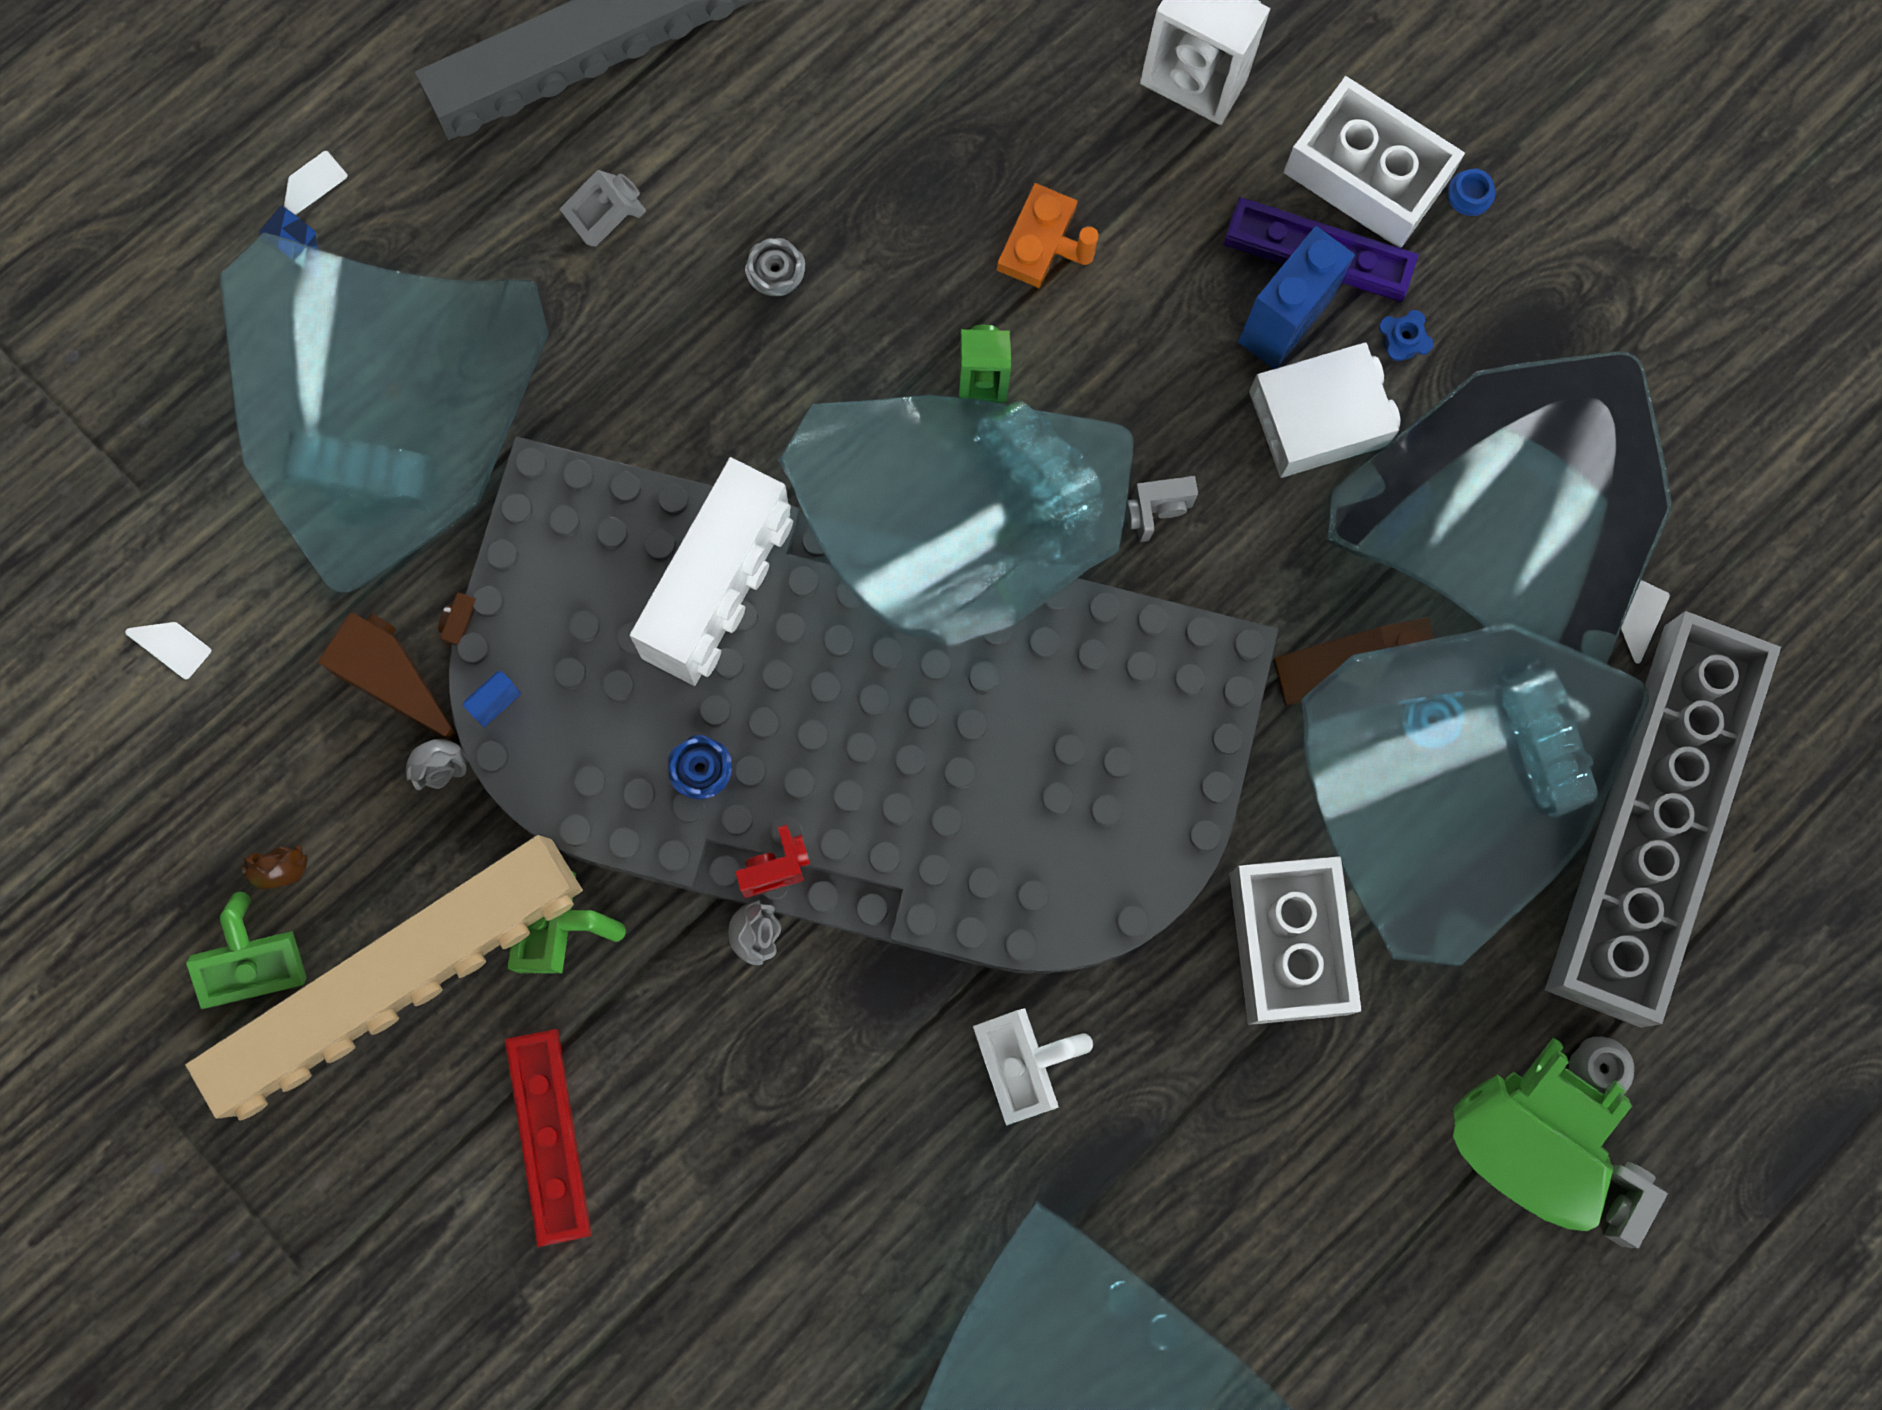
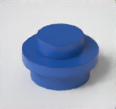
M1469 169L1459 172L1453 177L1447 190V197L1451 206L1457 212L1467 216H1477L1486 212L1492 205L1496 194L1492 178L1488 173L1480 169Z

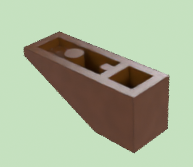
M350 612L318 660V663L331 674L439 737L458 744L460 739L456 728L405 647L393 636L396 628L372 613L365 620Z
M1429 617L1380 626L1275 657L1273 661L1284 705L1290 706L1310 702L1316 691L1333 676L1340 677L1357 685H1370L1374 683L1394 649L1435 642Z

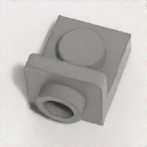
M597 170L560 208V211L587 245L596 247L627 215L640 218L646 212V209L637 199L640 195L639 190L623 174L616 176Z
M1195 476L1137 483L1132 500L1126 501V515L1130 530L1137 529L1139 542H1146L1151 539L1154 532L1152 513H1158L1159 518H1173L1187 513V509L1192 508L1198 496Z
M1627 1162L1625 1166L1612 1165L1611 1181L1628 1192L1625 1196L1623 1194L1619 1195L1612 1203L1606 1216V1221L1610 1225L1604 1236L1621 1247L1639 1249L1668 1193L1653 1185L1656 1177L1644 1168L1631 1162Z

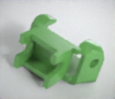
M1553 1037L1523 1077L1515 1072L1507 1076L1506 1080L1497 1075L1475 1087L1453 1108L1455 1121L1453 1138L1461 1155L1472 1168L1514 1202L1545 1221L1566 1229L1588 1231L1599 1226L1613 1173V1167L1608 1156L1609 1153L1601 1146L1632 1105L1630 1100L1623 1095L1625 1092L1623 1085L1616 1080L1602 1093L1566 1068V1065L1569 1063L1567 1056L1561 1052L1563 1045Z

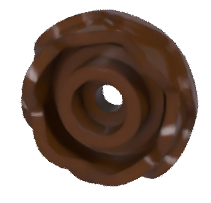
M301 845L295 846L293 850L286 847H278L268 854H250L248 858H244L245 865L241 869L245 878L258 889L280 887L295 883L302 878L306 871L308 855H303Z

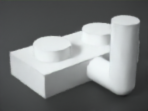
M1025 1008L973 1026L1006 1125L1058 1108L1059 1106L1045 1067L1087 1054L1093 1047L1091 1037L1084 1033L1038 1047Z

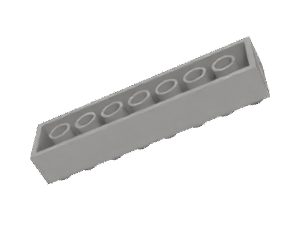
M1687 611L1664 626L1641 695L1640 705L1634 717L1545 991L1640 1028L1663 1023L1779 656L1780 646Z

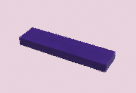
M1242 197L1238 198L1223 245L1285 264L1312 229L1317 226L1356 254L1341 283L1399 302L1404 300L1419 254Z

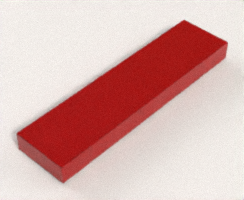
M552 1029L505 1039L537 1247L592 1236L559 1030Z

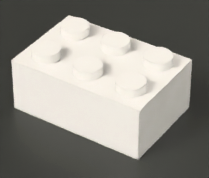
M1162 0L1156 10L1140 84L1222 125L1247 82L1270 8L1261 4L1259 0Z
M1345 76L1294 145L1283 173L1391 244L1402 248L1450 181L1465 152Z
M1341 856L1242 865L1234 869L1229 876L1248 1025L1346 1016L1361 1012Z

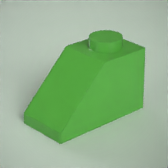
M977 325L970 330L961 329L959 401L1006 403L1011 373L1010 331H1000L992 325Z

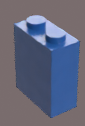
M1315 226L1256 298L1238 343L1273 369L1278 368L1332 302L1356 254Z

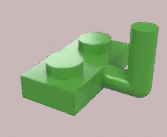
M570 908L562 915L549 921L543 916L527 927L530 934L525 939L511 946L508 969L517 973H562L568 931H589L613 942H618L625 936V926L623 923L593 910H571Z
M245 892L234 893L220 915V923L228 946L190 955L186 962L201 1009L302 986L307 979L293 931L249 941L242 919L251 905V898Z

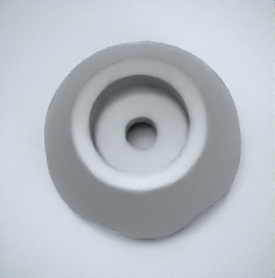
M782 238L766 239L754 245L750 250L745 273L751 285L758 292L769 296H783L792 292L801 283L805 272V260L803 254L797 251L789 241ZM778 266L780 269L777 272H773L771 268Z
M447 739L431 740L419 745L411 752L406 763L407 781H412L416 790H421L424 786L439 789L444 787L452 777H463L466 774V762L469 761L464 750L458 744Z
M760 900L743 905L732 916L728 931L729 943L733 951L740 959L753 965H762L764 960L775 956L777 949L774 942L781 932V924L773 915L775 908L772 905L760 904Z
M1598 1036L1587 1038L1569 1060L1570 1071L1602 1093L1607 1090L1614 1080L1623 1085L1625 1089L1623 1095L1632 1085L1635 1073L1633 1058L1628 1050L1614 1039ZM1601 1064L1607 1066L1605 1074L1600 1071Z

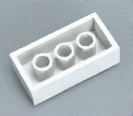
M732 457L729 458L630 633V637L643 660L693 686H696L701 675L708 677L712 673L721 655V650L717 648L726 631L733 633L738 627L745 612V606L741 604L750 587L755 590L759 588L769 569V563L765 561L774 544L779 547L782 546L792 528L793 520L789 518L791 505L788 504L785 484Z

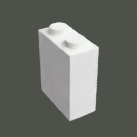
M1366 342L1256 375L1249 392L1280 478L1387 447L1398 433V427L1400 426L1398 408L1393 400L1387 399L1382 385L1384 382L1382 365L1376 356H1371Z

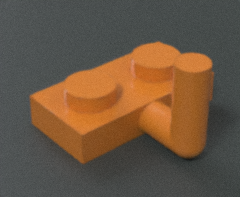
M1034 183L999 258L997 271L1040 288L1055 254L1082 265L1090 264L1094 259L1099 237L1098 231L1090 226L1084 227L1080 231L1078 242L1065 237L1064 235L1077 209L1078 200Z

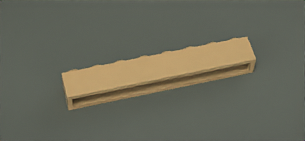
M537 835L185 1065L215 1119L237 1116L239 1121L247 1119L264 1109L268 1105L265 1098L281 1088L283 1092H286L307 1081L312 1076L309 1069L325 1059L327 1063H332L355 1049L353 1040L365 1032L369 1031L371 1035H374L393 1025L399 1020L396 1012L411 1002L415 1006H419L439 995L443 991L440 984L454 974L461 978L482 967L487 962L484 955L497 946L501 945L502 949H507L525 939L530 934L527 927L543 916L549 921L568 911L574 905L571 898L582 892L583 889L553 840Z

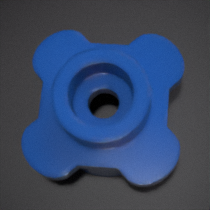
M1411 310L1406 316L1399 318L1387 316L1381 321L1379 331L1384 335V347L1387 355L1392 360L1402 361L1414 357L1417 353L1426 355L1431 351L1433 340L1426 334L1423 325L1425 323V316L1420 311ZM1403 332L1409 333V334H1410V338H1409V339H1404V338L1402 337V333H1403Z

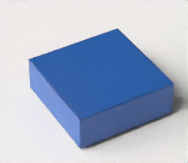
M500 670L463 701L464 704L462 706L485 728L522 693Z

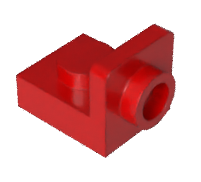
M788 824L777 827L785 857L776 859L774 853L758 855L745 861L746 868L735 871L744 898L804 881L800 867L810 865L802 835L791 837Z

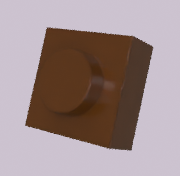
M458 592L453 605L448 604L444 608L438 626L439 632L442 633L440 639L450 650L452 644L458 645L461 638L466 635L475 611L473 606L476 598Z

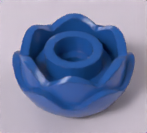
M705 735L689 737L686 741L674 747L668 758L669 780L678 792L689 798L707 799L713 797L726 787L731 777L732 764L729 751L722 743ZM698 764L705 765L703 772L699 773L696 771Z

